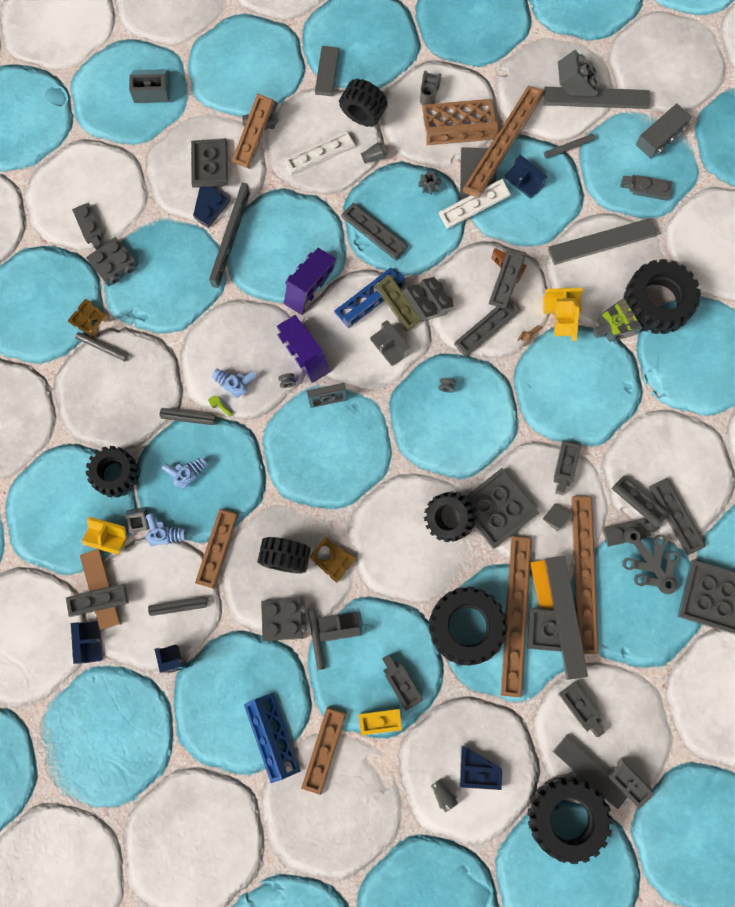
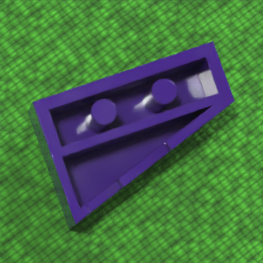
M317 248L313 253L310 252L306 261L303 264L300 263L296 272L293 275L290 274L286 279L284 305L302 315L305 311L306 302L314 299L315 296L312 294L318 287L321 288L333 272L336 258L320 248Z
M296 315L277 325L279 340L282 344L285 343L287 345V351L291 356L295 357L296 363L303 369L311 383L331 372L323 350Z

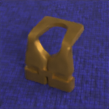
M84 299L79 305L78 311L71 315L68 322L74 327L77 326L79 330L95 337L99 324L102 321L107 322L109 317L106 312L102 313L89 300ZM98 320L92 327V321Z
M327 537L323 538L310 555V559L336 583L344 576L345 570H348L356 560L353 555L347 554L345 550L331 543ZM323 546H327L331 553V559H318V551Z

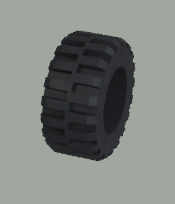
M660 259L659 262L652 260L648 264L642 265L630 279L625 288L626 291L623 298H625L642 326V330H652L651 333L658 334L659 331L662 334H668L670 331L674 332L683 327L696 312V308L700 304L701 290L697 289L699 283L697 279L694 280L692 271L688 272L686 270L687 267L683 264L680 266L677 264V261L673 260L667 262V259ZM651 285H661L668 288L675 296L676 307L672 309L657 307L648 298L646 288Z
M460 587L446 593L433 608L429 619V634L439 654H442L450 662L468 666L481 664L493 658L500 651V647L506 640L505 634L508 631V625H506L505 621L507 617L505 613L503 614L501 609L503 607L500 602L497 603L494 600L495 597L485 593V590L474 589V587ZM465 607L476 609L483 615L486 621L485 636L479 643L471 646L456 642L449 631V621L452 614L458 609Z
M555 777V780L546 781L542 788L539 787L536 790L537 794L535 797L531 798V808L528 809L527 813L530 820L528 821V826L538 846L549 856L563 863L578 864V861L586 863L590 861L589 857H597L601 854L599 849L601 847L606 848L608 844L606 842L607 836L611 837L612 834L609 825L613 824V820L609 816L611 810L609 804L604 801L605 797L591 784L574 777ZM564 799L579 801L586 808L588 822L584 832L572 840L560 838L551 827L552 811Z

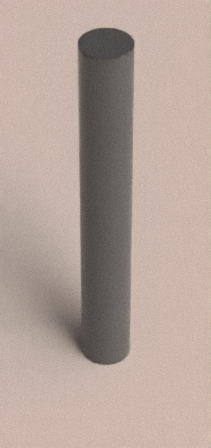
M590 134L545 151L544 157L547 159L595 140V136Z
M80 332L75 336L76 339L124 362L128 358V355Z
M308 610L317 671L324 670L325 665L316 610Z

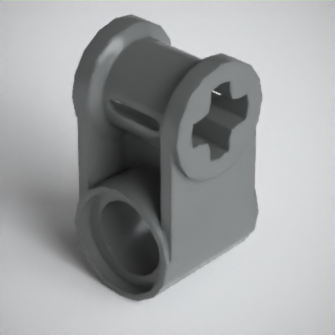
M424 70L420 91V103L422 105L435 103L442 74H431Z

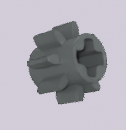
M427 171L425 175L421 174V181H419L418 186L423 187L422 193L426 192L432 195L434 191H439L441 179H437V173Z

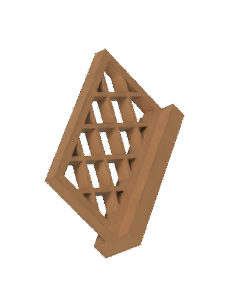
M492 99L422 105L426 145L494 140L497 136L498 124L495 121ZM488 105V109L485 112L479 109L480 106ZM464 107H468L471 109V111L469 113H466L461 109ZM452 109L454 112L449 115L445 110ZM434 110L437 113L431 116L427 111ZM474 112L480 114L481 117L479 119H476L471 115ZM457 113L464 117L461 121L454 118ZM440 115L447 118L443 123L437 119ZM486 118L491 122L482 123L481 121ZM468 119L474 124H464V122ZM451 121L456 125L447 126L446 124ZM432 123H435V124L438 125L439 127H429V126H430Z

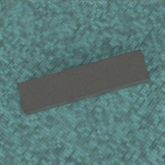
M354 202L342 213L341 216L346 222L395 261L407 250L408 245Z
M510 299L507 310L498 307L494 308L455 341L454 346L467 358L520 313L521 309Z
M668 478L649 486L657 503L669 513L666 519L686 555L688 556L706 547Z
M564 736L552 751L582 779L602 793L605 799L616 809H619L628 798L608 777L610 774L567 736Z

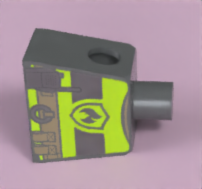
M623 298L599 316L597 319L599 326L594 327L592 331L596 338L605 335L609 342H614L637 335L642 326L625 298Z

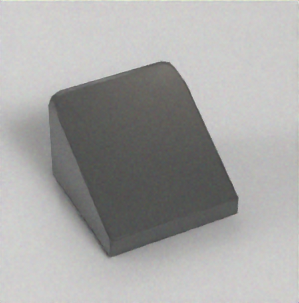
M554 504L543 517V520L556 531H559L571 514Z
M145 507L126 511L125 519L129 533L149 529Z

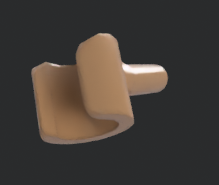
M537 325L529 332L523 331L517 341L522 339L525 341L523 346H527L533 334L540 330V326Z

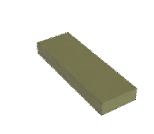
M390 274L374 286L406 331H409L421 321Z

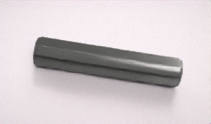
M161 408L159 413L161 419L205 425H214L216 421L214 414Z
M205 597L149 605L148 614L156 616L206 608L207 599Z

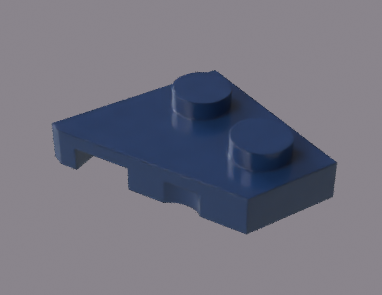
M199 187L193 213L194 219L209 228L230 203V199L213 187Z
M461 745L459 787L502 790V768L466 746Z

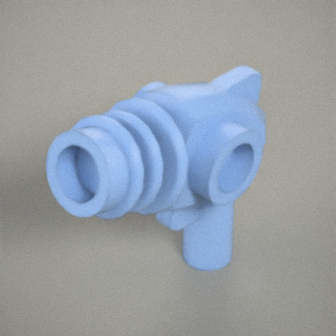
M218 368L212 374L214 381L218 382L220 386H223V389L232 393L236 398L244 395L247 392L246 385L257 377L253 371L244 377L240 373L237 376L230 375L229 372H223V370Z
M200 456L196 458L197 462L193 460L194 464L189 462L191 467L187 464L183 467L178 464L173 468L165 463L162 470L174 477V486L184 490L189 483L197 478L196 472L200 475L198 470L202 472L201 468L205 469L208 464Z
M153 513L146 515L150 531L145 537L149 541L150 546L167 545L170 541L174 543V540L175 542L186 540L185 529L178 528L177 530V528L173 529V527L169 529V526H164L163 522L156 523Z

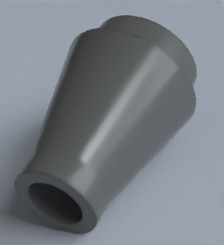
M377 142L363 153H360L364 164L385 159L384 157L388 156L383 142Z
M441 779L431 785L438 805L445 813L459 804L456 800L457 796Z

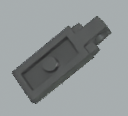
M640 175L623 176L620 187L629 189L630 192H633V195L667 201L670 198L672 181Z
M89 202L72 209L85 241L88 244L92 243L95 250L102 247L99 239L103 238V233Z
M564 440L561 442L553 476V482L557 483L555 494L563 495L566 486L570 487L574 481L581 445Z
M639 519L603 527L602 529L607 547L627 543L623 538V533L628 528L639 530L641 533L640 540L651 536L650 532L660 529V526L656 528L652 523H647L646 519ZM634 532L630 535L632 540L636 538Z
M390 655L383 657L382 660L387 667L383 670L385 677L404 709L407 711L423 701L403 665L399 661L394 663Z
M576 682L571 683L558 693L582 728L587 732L591 730L596 737H600L605 733L599 725L602 721L599 713Z

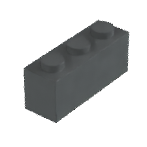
M676 103L640 135L636 146L650 159L656 154L660 155L668 143L671 145L677 139V135L680 132L683 134L690 127L689 122L692 116Z

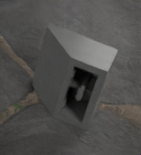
M573 50L558 61L559 82L569 95L596 96L598 94L597 71L593 65L587 63L583 54Z
M169 69L134 70L129 77V91L134 103L169 102Z

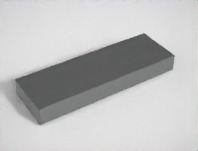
M322 46L315 95L332 96L339 47Z
M507 251L490 297L489 305L507 310L525 256Z
M625 475L611 488L656 528L669 515L664 508Z
M126 584L65 597L69 617L129 604Z

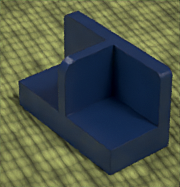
M520 154L515 159L514 166L505 174L504 178L531 199L545 185L547 175Z
M98 621L70 623L73 664L102 661L101 630Z
M178 645L154 649L160 673L169 674L187 668L186 660H182Z

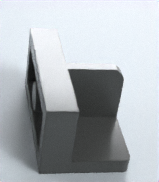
M388 320L381 324V330L370 337V341L391 366H394L410 354V347Z
M356 612L342 615L336 614L335 616L318 619L321 642L360 636Z

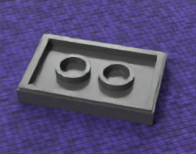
M226 138L191 141L192 188L228 185Z
M461 147L460 199L470 196L463 193V188L488 148ZM496 173L492 177L487 187L496 182Z

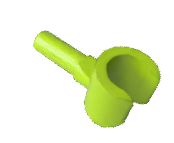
M212 396L208 399L212 408L219 406L229 417L232 415V412L222 404L217 396Z

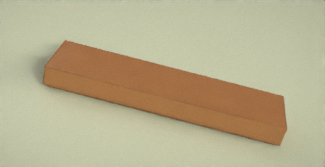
M257 93L234 153L233 163L247 169L250 168L275 103L273 99Z
M219 509L195 584L215 589L239 516L237 513Z
M100 549L81 554L80 559L89 592L111 587ZM116 607L95 612L101 631L121 624Z
M326 708L301 789L321 795L346 713Z

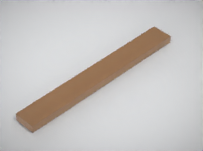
M532 86L526 88L465 184L463 193L477 198L481 197L544 96V90Z
M572 496L575 610L584 654H599L592 496Z
M511 536L506 604L507 619L505 620L506 625H508V631L505 634L506 640L503 649L500 696L522 697L531 538Z

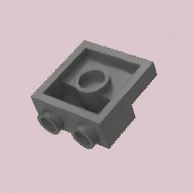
M116 237L86 257L108 287L118 283L120 278L132 273L138 267L134 258Z
M435 277L423 279L419 284L406 287L402 291L422 322L447 315L454 307L453 299L445 293L443 284L437 281Z
M301 598L261 601L262 641L303 639V635L306 634V622H302V614H305V602H301Z

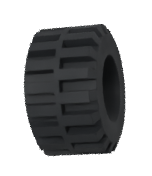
M352 79L339 99V106L343 113L352 121L366 127L376 126L388 105L384 93L376 85L364 79Z
M105 446L102 447L101 452L96 450L94 457L90 456L89 460L91 462L86 464L89 470L85 471L86 476L89 477L87 480L102 495L111 498L112 496L120 497V494L125 496L128 494V489L130 491L134 489L132 487L133 484L137 485L138 480L136 477H139L140 474L137 471L139 466L126 450L124 451L122 448H116L115 446H110L108 449ZM121 463L122 472L120 476L113 481H105V469L110 464Z
M446 492L433 497V500L428 502L427 505L429 507L424 511V513H427L424 521L428 523L425 526L431 530L430 534L432 536H437V540L455 542L469 535L471 530L474 529L476 525L474 522L477 521L475 512L477 511L476 508L473 509L472 505L474 503L472 500L469 501L466 495H461L460 492ZM447 505L454 506L460 514V522L455 528L446 526L442 521V510Z
M266 537L262 539L257 563L273 570L302 574L307 570L311 548L304 543L289 539Z

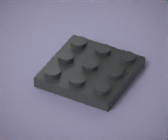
M503 468L466 495L468 500H472L474 503L472 505L473 509L476 508L477 511L475 512V516H477V521L474 522L476 524L475 528L492 549H495L539 514L537 509Z
M691 560L677 617L735 635V572L697 560Z

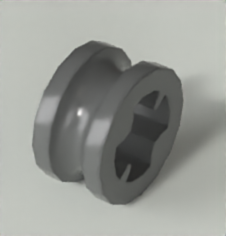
M287 373L279 376L278 379L281 381L280 387L290 388L295 386L296 381L293 380L295 375Z
M449 378L440 379L441 385L438 387L440 391L447 393L455 392L453 387L456 385L455 380Z

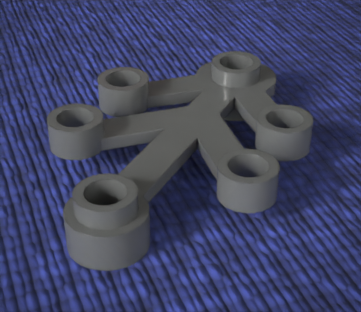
M635 528L626 529L623 533L624 540L627 543L634 544L646 562L625 558L622 561V566L627 570L640 569L652 571L657 576V578H648L643 574H636L634 576V583L639 586H657L664 594L674 593L678 583L673 574L675 563L679 560V554L676 551H668L665 555L667 560L665 573L661 569L663 548L668 543L667 537L664 535L655 536V549L652 556L640 540V531ZM633 532L636 534V538L634 540H632L630 537V535ZM660 537L664 539L662 544L658 543ZM672 553L675 554L674 560H670V554ZM628 560L632 562L630 567L626 566ZM640 576L643 577L642 583H638V578ZM667 581L671 582V586L669 588H666L665 583Z

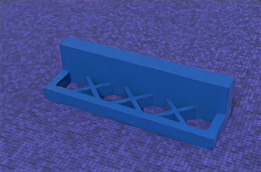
M390 267L334 310V313L347 328H350L384 301L378 291L370 295V289L389 274L393 277L399 288H402L405 285V277L401 273L397 275ZM359 298H367V299H365L363 302H361L359 305L356 306V300H357V299H359ZM344 309H352L344 316L340 313Z
M274 693L245 703L244 707L270 783L283 780L301 772ZM269 700L271 705L270 712L265 710L262 701ZM271 720L276 721L278 725L277 731L271 728ZM279 739L284 742V751L278 748L277 743ZM286 759L291 762L292 771H286L284 765Z

